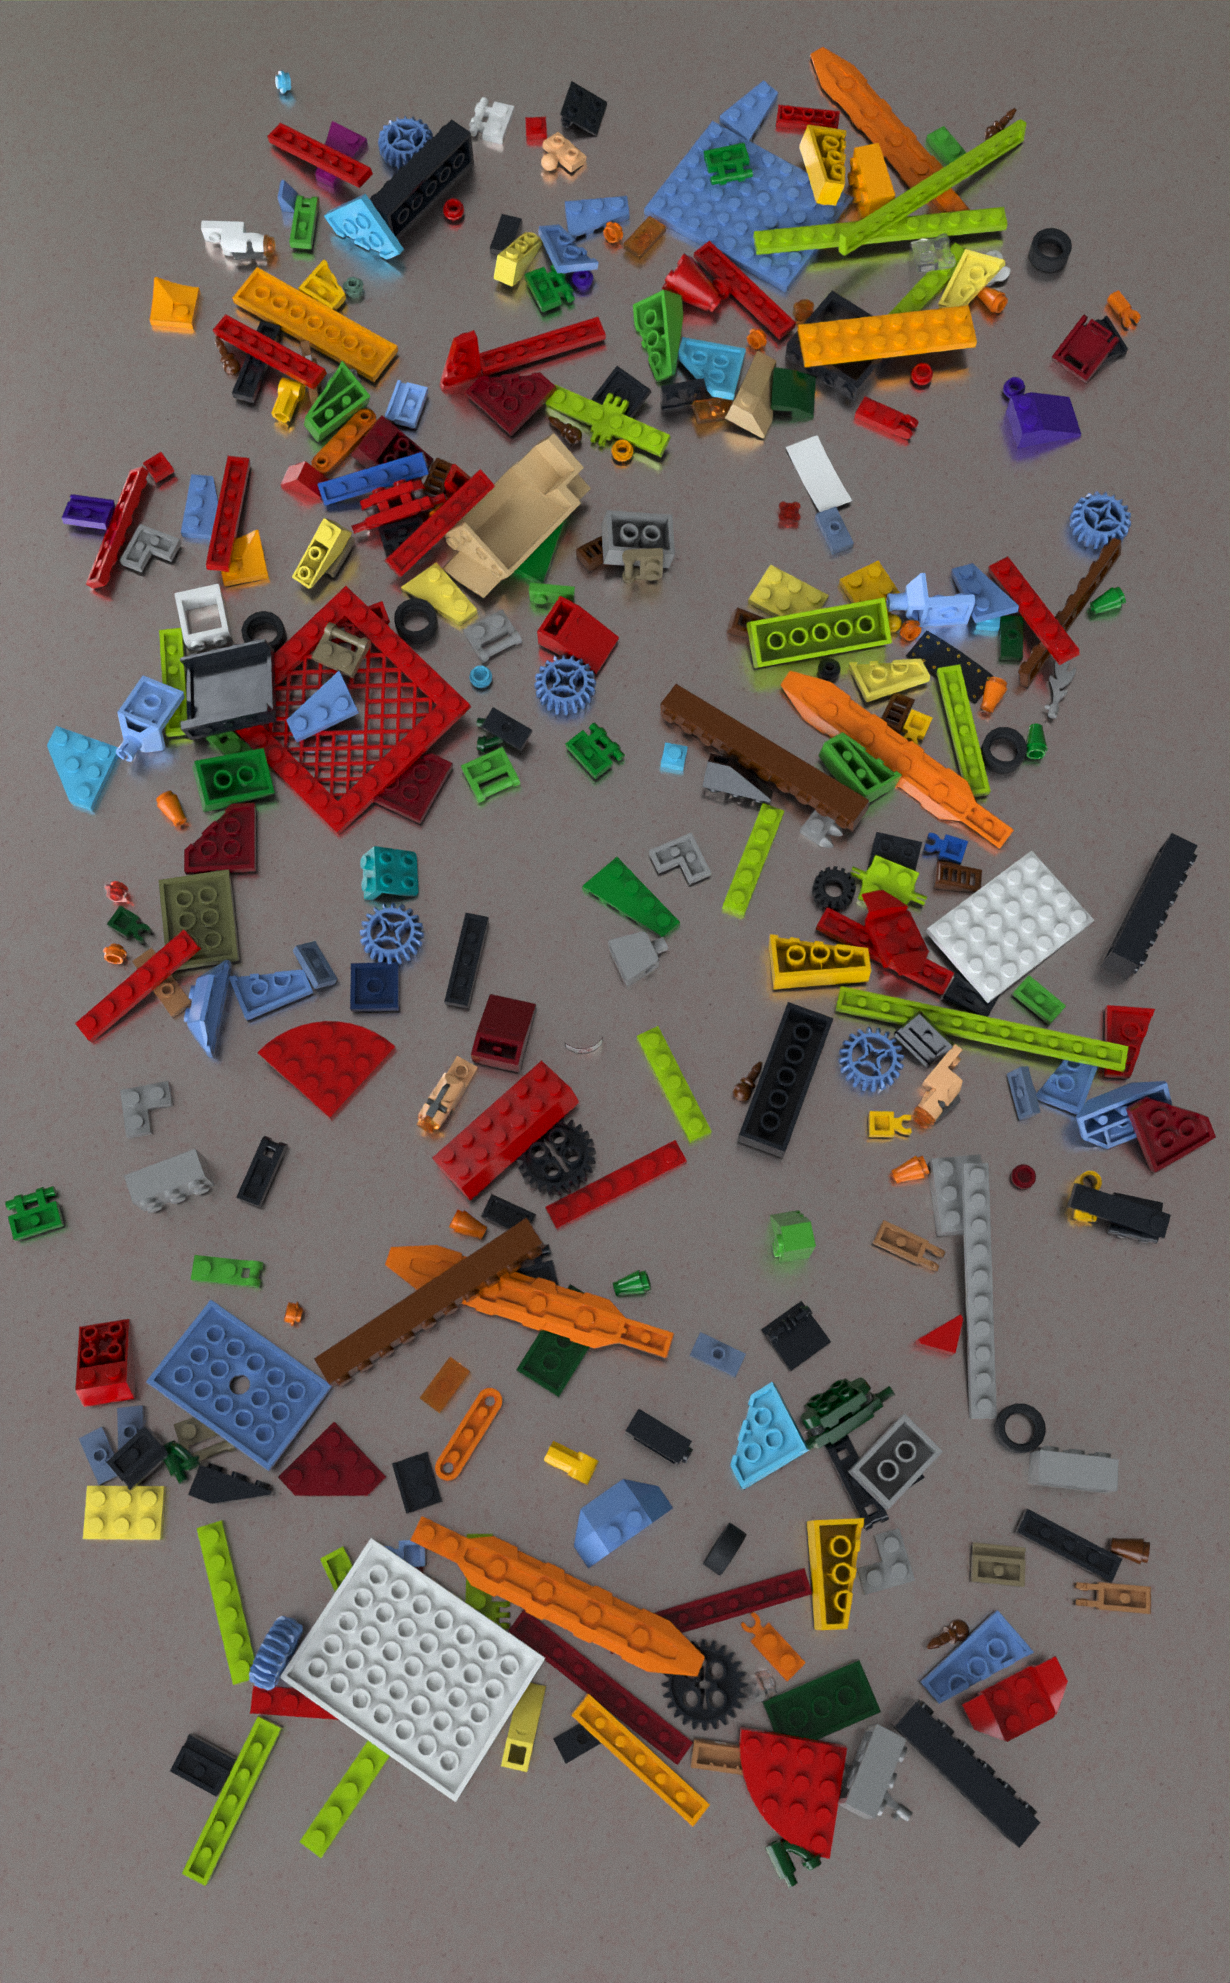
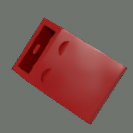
M562 596L558 598L537 631L539 645L560 656L564 654L566 659H570L573 655L577 662L582 658L583 665L588 664L590 671H593L595 674L599 672L619 640L615 633L581 606Z
M130 1319L79 1327L75 1391L84 1407L134 1399L135 1369Z

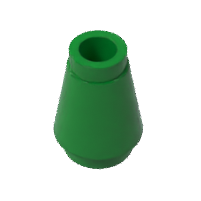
M1111 587L1094 601L1090 602L1092 612L1096 615L1121 608L1122 604L1126 603L1124 593L1120 587Z
M1038 723L1031 724L1028 730L1026 753L1030 759H1041L1048 750L1043 726Z
M637 1270L613 1282V1287L618 1297L646 1294V1291L651 1290V1283L646 1270L641 1272Z

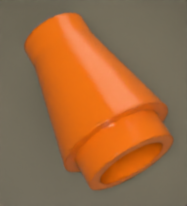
M987 286L976 295L991 312L1000 313L1008 302L1005 293Z
M990 677L989 681H986L983 701L980 707L982 710L993 713L995 707L1007 691V682L998 677Z
M170 790L156 798L157 807L173 822L175 827L187 821L177 794Z
M923 1155L920 1157L914 1156L899 1167L891 1170L896 1184L924 1179L925 1175L930 1174Z
M458 1209L449 1225L450 1228L454 1229L453 1232L475 1237L480 1240L487 1229V1226L483 1225L467 1211L464 1210L462 1212Z

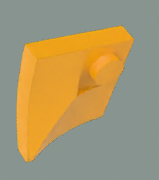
M154 277L153 300L149 319L151 325L193 329L201 294L199 287L181 285Z
M258 530L236 538L230 571H221L225 587L269 578Z

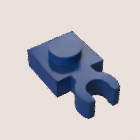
M935 833L928 834L927 839L932 840L934 845L925 844L923 850L929 853L938 851L940 852L939 859L961 865L968 841L947 834L944 840H942Z

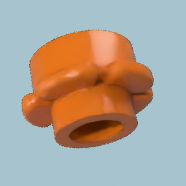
M608 222L606 224V228L603 231L605 239L610 243L619 242L623 238V230L620 224L616 222Z
M753 328L749 331L750 334L747 336V342L750 347L758 350L767 344L766 334L763 330Z
M905 621L901 626V637L906 638L908 641L916 639L922 631L919 621Z
M113 943L103 949L105 953L104 959L111 964L123 963L127 955L124 947L119 944Z
M298 1301L296 1303L288 1302L284 1322L291 1323V1326L294 1325V1322H300L303 1307H298Z

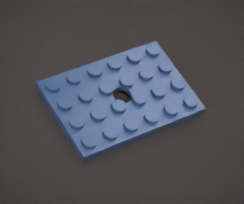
M212 1300L208 1302L146 1381L147 1384L268 1471L271 1470L332 1388V1385H329L328 1382ZM236 1376H245L250 1381L249 1389L243 1394H235L230 1390V1382Z

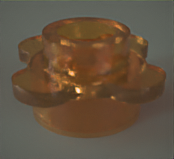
M802 299L794 303L795 319L797 321L808 319L813 313L814 303L808 299Z

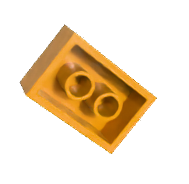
M879 143L855 147L853 157L850 158L851 170L848 172V183L853 187L854 202L858 203V215L860 220L895 199V192Z

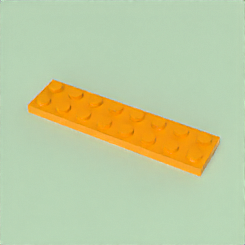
M258 267L232 297L236 305L268 323L281 326L282 331L302 342L309 341L312 348L339 363L343 361L349 369L357 370L358 374L372 382L376 381L398 352L397 345Z
M969 305L798 325L797 330L805 367L974 348L977 344Z

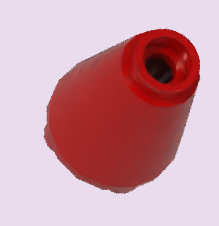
M684 253L679 259L675 271L671 270L665 278L662 290L681 295L683 302L713 313L723 298L719 296L720 293L695 260Z

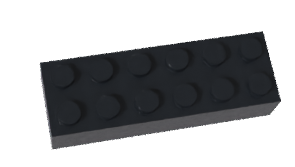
M451 119L446 125L441 127L432 139L426 142L425 146L418 153L412 156L405 166L398 170L394 177L386 181L384 186L371 196L370 200L396 238L474 162L471 132Z
M1174 833L1169 835L1158 850L1101 967L1127 979L1132 973L1136 974L1139 968L1144 965L1148 957L1146 953L1154 945L1158 937L1156 933L1165 923L1168 917L1166 913L1169 907H1172L1178 897L1176 893L1179 887L1183 886L1188 876L1186 873L1198 856L1194 854L1198 845Z
M790 1002L787 1003L741 1127L738 1142L781 1158L784 1157L834 1018Z
M908 1698L888 1723L900 1735L906 1738L1002 1835L1020 1848L1041 1823L1035 1817L1038 1812L1020 1797L1016 1799L1014 1797L1016 1791L1005 1780H1002L1000 1777L996 1779L993 1776L996 1771L987 1762L982 1761L979 1757L976 1760L972 1756L975 1751L964 1740L960 1738L956 1740L952 1736L955 1731L947 1723L939 1718L935 1720L932 1717L934 1711L924 1701L920 1699L915 1701Z

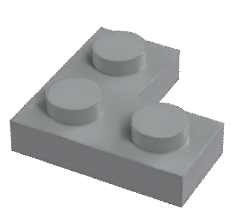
M139 524L120 562L123 566L142 572L152 554L172 562L182 543L176 537Z
M692 833L649 850V855L658 874L680 865L689 885L711 876V871Z
M169 1081L120 1090L126 1137L130 1139L153 1134L150 1111L173 1106Z
M900 1529L874 1535L881 1562L857 1568L864 1595L915 1581Z

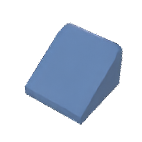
M285 180L280 181L278 193L280 208L282 212L294 213L296 197L299 194Z

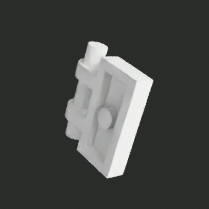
M482 97L475 107V116L471 118L469 123V132H471V136H476L477 132H481L484 141L503 145L515 112L514 106L494 101L491 108L487 106L489 103L488 99ZM483 117L488 118L487 123L482 122Z

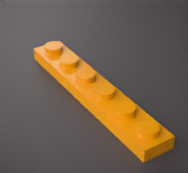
M587 1694L571 1713L573 1718L692 1827L710 1806L706 1800L590 1694Z

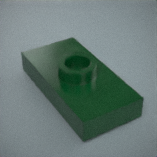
M1001 616L999 660L1022 661L1023 617Z

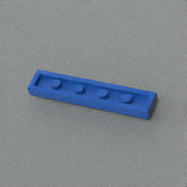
M419 452L318 483V487L326 506L372 492V490L380 487L392 486L394 482L402 479L408 481L428 475L430 471L424 453Z

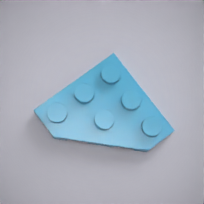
M366 194L342 204L324 215L337 235L343 238L348 236L354 239L355 244L367 250L372 248L380 252V257L386 260L399 255L404 250Z
M682 337L678 352V359L696 379L704 378L705 389L711 396L734 400L746 349Z
M56 726L47 744V748L71 804L93 811L119 757L116 754L118 747Z
M773 1382L751 1394L746 1420H743L738 1437L737 1451L733 1455L730 1464L743 1489L750 1487L809 1451L783 1397Z

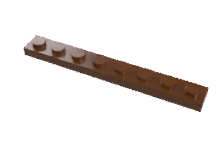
M1113 537L1108 545H1104L1099 559L1093 561L1087 576L1081 578L1075 593L1070 594L1067 598L1064 609L1057 612L1055 618L1066 632L1121 555V540ZM1042 642L1034 645L1027 662L1024 661L1018 670L1020 684L1027 688L1051 655Z

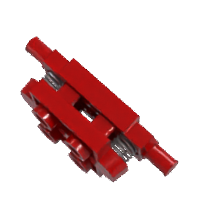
M406 479L394 482V487L386 490L385 487L372 490L373 494L369 495V498L360 501L362 511L366 512L367 518L363 522L351 525L354 534L421 514L422 511L445 502L444 493L433 497H425V493H423L425 487L421 480L406 482ZM401 500L402 505H397L390 509L389 504Z

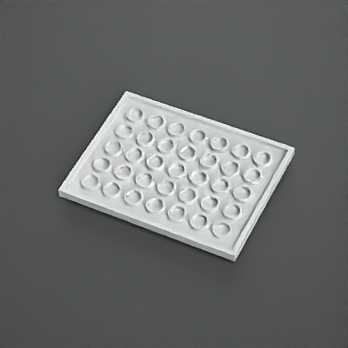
M371 1538L280 1678L456 1802L546 1657Z

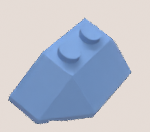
M230 960L221 962L198 977L196 985H191L189 999H192L191 1008H186L184 1022H187L189 1031L206 1055L211 1058L214 1055L227 994L228 976L231 975L232 970Z
M1167 1082L1129 1083L1087 1100L1076 1116L1081 1138L1106 1149L1136 1138L1137 1136L1126 1108L1145 1097L1172 1105Z
M622 1479L580 1509L574 1547L586 1566L590 1568L669 1512L673 1507L659 1486Z

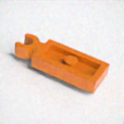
M751 1612L750 1615L755 1620L754 1626L748 1627L744 1622H741L742 1629L755 1635L750 1642L788 1682L806 1662L769 1622L762 1627L759 1616Z

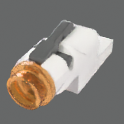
M202 221L201 223L205 242H221L224 255L233 256L235 260L266 258L270 255H275L274 237H269L268 234L247 233L244 222Z

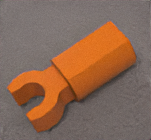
M1119 290L1108 297L1107 302L1120 318L1122 317V323L1126 328H1129L1132 323L1130 319H1133L1136 324L1139 323L1140 314L1132 310V306Z

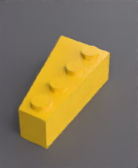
M808 125L799 147L815 201L821 205L836 206L845 185L844 162L846 154H844V150L846 148V130Z
M770 934L768 947L773 989L869 982L871 965L868 948L842 944L835 946L824 944L822 941L807 942L800 941V938L790 937V939Z
M865 1518L807 1521L815 1630L848 1629L853 1597V1582L856 1578L857 1556L860 1551L861 1530Z

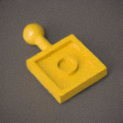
M879 560L839 580V585L851 603L884 597L886 602L888 593H900ZM887 610L890 632H897L902 626L901 618Z

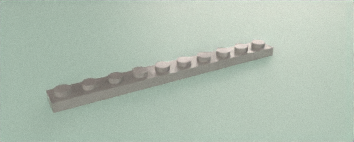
M962 1163L969 1418L993 1419L997 1418L989 1163Z

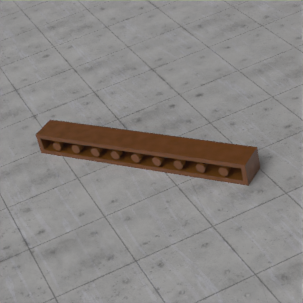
M678 684L673 686L661 702V715L667 722L676 723L687 734H694L699 737L705 745H712L717 748L723 756L734 758L746 769L750 768L756 772L764 781L769 780L773 782L779 790L784 793H791L800 803L804 805L809 804L820 815L832 818L841 828H848L853 831L868 811L869 800Z
M525 1218L315 1357L314 1360L329 1385L341 1387L352 1380L351 1376L358 1371L362 1373L373 1366L372 1362L379 1357L383 1359L395 1351L394 1347L401 1342L406 1344L416 1337L415 1333L421 1329L427 1330L437 1323L436 1319L442 1315L448 1316L458 1309L457 1305L465 1300L466 1302L472 1301L479 1295L478 1291L486 1286L487 1288L493 1287L500 1282L499 1277L507 1272L509 1274L514 1273L521 1268L522 1265L520 1263L526 1259L533 1260L543 1253L542 1249L546 1247L531 1222Z

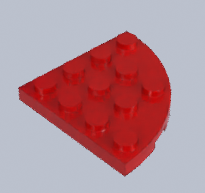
M322 1021L300 1025L287 1030L268 1042L257 1054L330 1118L395 1048V1045L376 1032L362 1026L339 1021Z
M741 1727L739 1753L742 1772L752 1801L760 1814L789 1843L798 1845L815 1856L820 1854L821 1857L830 1859L847 1753L846 1745Z

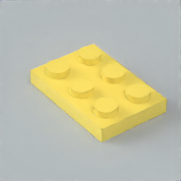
M770 565L749 597L748 604L773 617L823 609L829 595Z
M87 1486L83 1539L163 1540L166 1486H137L133 1490H129L128 1486Z

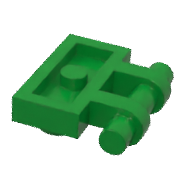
M745 143L704 151L703 157L708 174L717 172V175L710 176L711 185L719 184L722 186L727 185V182L736 180L742 182L746 178L753 177L752 168L745 170L743 168L749 166L750 161ZM735 169V172L725 173V170Z
M551 265V272L547 273L545 267H541L525 274V281L542 312L560 306V297L566 298L568 303L575 300L573 288L565 280V273H557L554 265ZM552 282L558 283L559 287L555 288Z
M594 722L589 726V730L592 732L590 736L582 730L565 744L572 755L596 779L613 766V762L609 758L610 756H614L620 761L624 758L625 754L620 750V745L617 742H613L607 736V731L603 727L600 728ZM600 741L606 748L601 750L596 742Z
M54 1186L48 1188L40 1187L33 1193L24 1196L19 1194L14 1196V1199L5 1201L8 1211L15 1208L17 1210L16 1214L8 1216L13 1240L19 1241L64 1226L59 1203L57 1201L48 1203L49 1197L57 1195ZM38 1201V1207L26 1209L27 1204Z

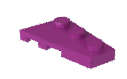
M332 121L325 145L356 160L367 146V138ZM317 167L315 173L316 180L334 189L341 179Z

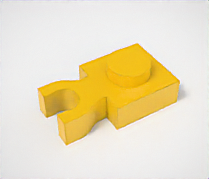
M911 709L902 729V732L906 733L903 737L918 745L917 738L920 740L924 739L933 717Z
M869 1111L868 1113L869 1137L893 1138L894 1131L903 1135H910L912 1133L911 1128L906 1129L902 1126L903 1121H911V1115H902L899 1118H894V1112Z

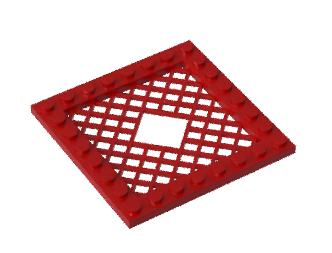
M345 586L274 653L275 691H286V701H276V706H286L285 717H276L277 721H285L284 732H273V722L269 723V732L262 725L236 730L235 732L253 750L264 748L267 764L340 835L374 802L376 796H380L385 791V788L393 784L397 777L399 778L471 708V705L357 595ZM347 618L350 623H342V621ZM331 622L336 624L339 629L344 627L352 628V635L355 636V628H357L382 652L371 653L370 645L364 657L366 658V668L358 669L356 672L366 673V684H354V678L351 677L350 684H347L348 689L365 688L364 730L320 731L312 735L316 736V747H304V740L300 741V747H288L289 736H293L292 732H289V725L286 721L290 717V706H302L306 702V690H319L323 686V674L335 675L338 672L333 669L323 670V665L320 663L319 670H307L308 659H312L310 654L317 648L324 635L326 625ZM337 637L336 639H332L331 641L338 645H340V643H348ZM351 644V651L355 652V645ZM382 657V668H370L371 658ZM387 658H388L397 668H386V660H387ZM303 661V670H294ZM398 672V683H386V673ZM370 673H382V683L370 684ZM402 673L412 682L402 683ZM318 674V685H307V675ZM291 675H303L302 685L291 686ZM287 677L286 686H277ZM413 687V698H401V688ZM417 687L427 696L426 698H417ZM370 688H381V699H369ZM386 688H397V698L385 699ZM291 690H302V701H290ZM417 702H429V713H417ZM381 703V714H369V704ZM385 703H397V714H385ZM401 703H413V713L401 714ZM396 718V729L384 730L385 719ZM401 718H412V729H400ZM417 718H423V719L416 725ZM369 719H380V730H368ZM380 734V745H368V735ZM384 734H396V745H384ZM400 734H407V735L400 741ZM332 735V746L320 747V736ZM336 735H348V746H336ZM352 735H364V746H352ZM274 737H284V747ZM352 750H363V761H351ZM368 750H379V761H367ZM384 750H390V751L383 757ZM315 751V762L303 763L304 752ZM320 751H331V762H319ZM336 751H347V762H335ZM289 752H299V762ZM331 766L330 778H319V767ZM335 766H347L346 777H335ZM351 766H363L362 777H351ZM367 766H374V767L367 773ZM304 767H315L314 777ZM356 781H358V782L350 789V783H351V782H356ZM319 782H330V793ZM346 782V793H334V783Z

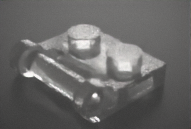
M940 234L934 239H919L918 241L911 242V252L917 273L949 269L956 264L955 256L950 251V240L947 234ZM941 249L943 258L938 259L935 250Z

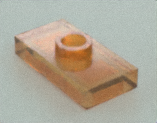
M649 215L623 243V248L638 259H641L666 232V226Z
M713 398L693 401L692 408L697 424L727 421L725 417L733 400Z
M449 1357L420 1396V1399L441 1414L471 1372L452 1357Z

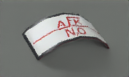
M603 1036L594 1046L586 1049L574 1048L566 1044V1042L565 1047L574 1053L586 1054L595 1051L602 1044Z

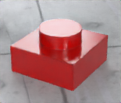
M525 117L526 140H546V117Z
M162 452L143 462L144 468L149 471L150 476L156 483L175 472Z

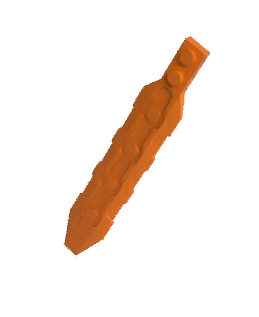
M824 47L810 54L821 87L834 102H838L851 117L852 123L859 130H862L873 144L879 143L883 157L897 170L900 178L910 189L944 168L921 145L912 130L906 127L892 112L891 106L867 83L868 80L855 65ZM952 188L931 200L941 213L970 210Z
M789 671L780 684L803 720L821 733H826L831 738L842 732L866 748L865 752L875 759L879 758L884 761L883 765L893 772L898 771L902 776L896 788L900 787L937 818L962 821L999 849H1001L1013 833L1014 829L977 803L967 780L952 769L945 768L926 754L925 750L913 741L905 739L890 728L887 722L876 714L872 715L832 682Z
M438 1245L391 1247L385 1265L418 1290L465 1259L466 1256H463L460 1252ZM517 1272L512 1274L505 1273L499 1277V1283L491 1288L484 1287L478 1291L479 1295L470 1302L465 1300L461 1303L475 1308L476 1311L491 1316L495 1314L538 1331L542 1329L570 1338L572 1342L594 1349L620 1343L667 1358L675 1335L672 1332L625 1318L609 1299L587 1292L583 1294L558 1286L555 1282L540 1277L536 1279Z
M421 1516L410 1541L457 1563L471 1586L494 1597L499 1596L525 1609L526 1613L541 1620L546 1619L573 1632V1636L588 1643L593 1642L621 1656V1659L647 1672L698 1676L705 1657L669 1620L644 1608L641 1610L612 1596L611 1592L596 1585L593 1587L566 1574L565 1570L549 1562L547 1564L519 1551L518 1547L495 1536L466 1538Z

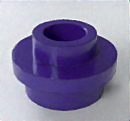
M590 270L574 272L572 282L579 290H586L593 283V274Z
M1012 377L1005 382L1003 392L1009 398L1024 394L1025 384L1022 379Z

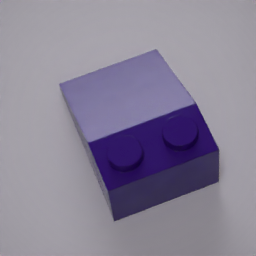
M1034 392L1011 396L1006 413L1017 449L1081 436L1070 397Z

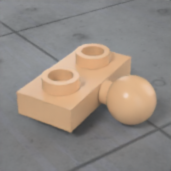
M559 132L543 141V149L548 153L542 157L541 164L546 171L555 170L559 162L572 173L586 163L587 156Z

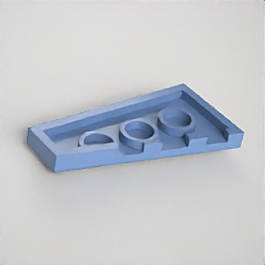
M995 1610L926 1675L920 1683L935 1701L940 1704L1001 1669L1007 1668L1023 1657L1029 1656L1034 1651L1001 1613Z

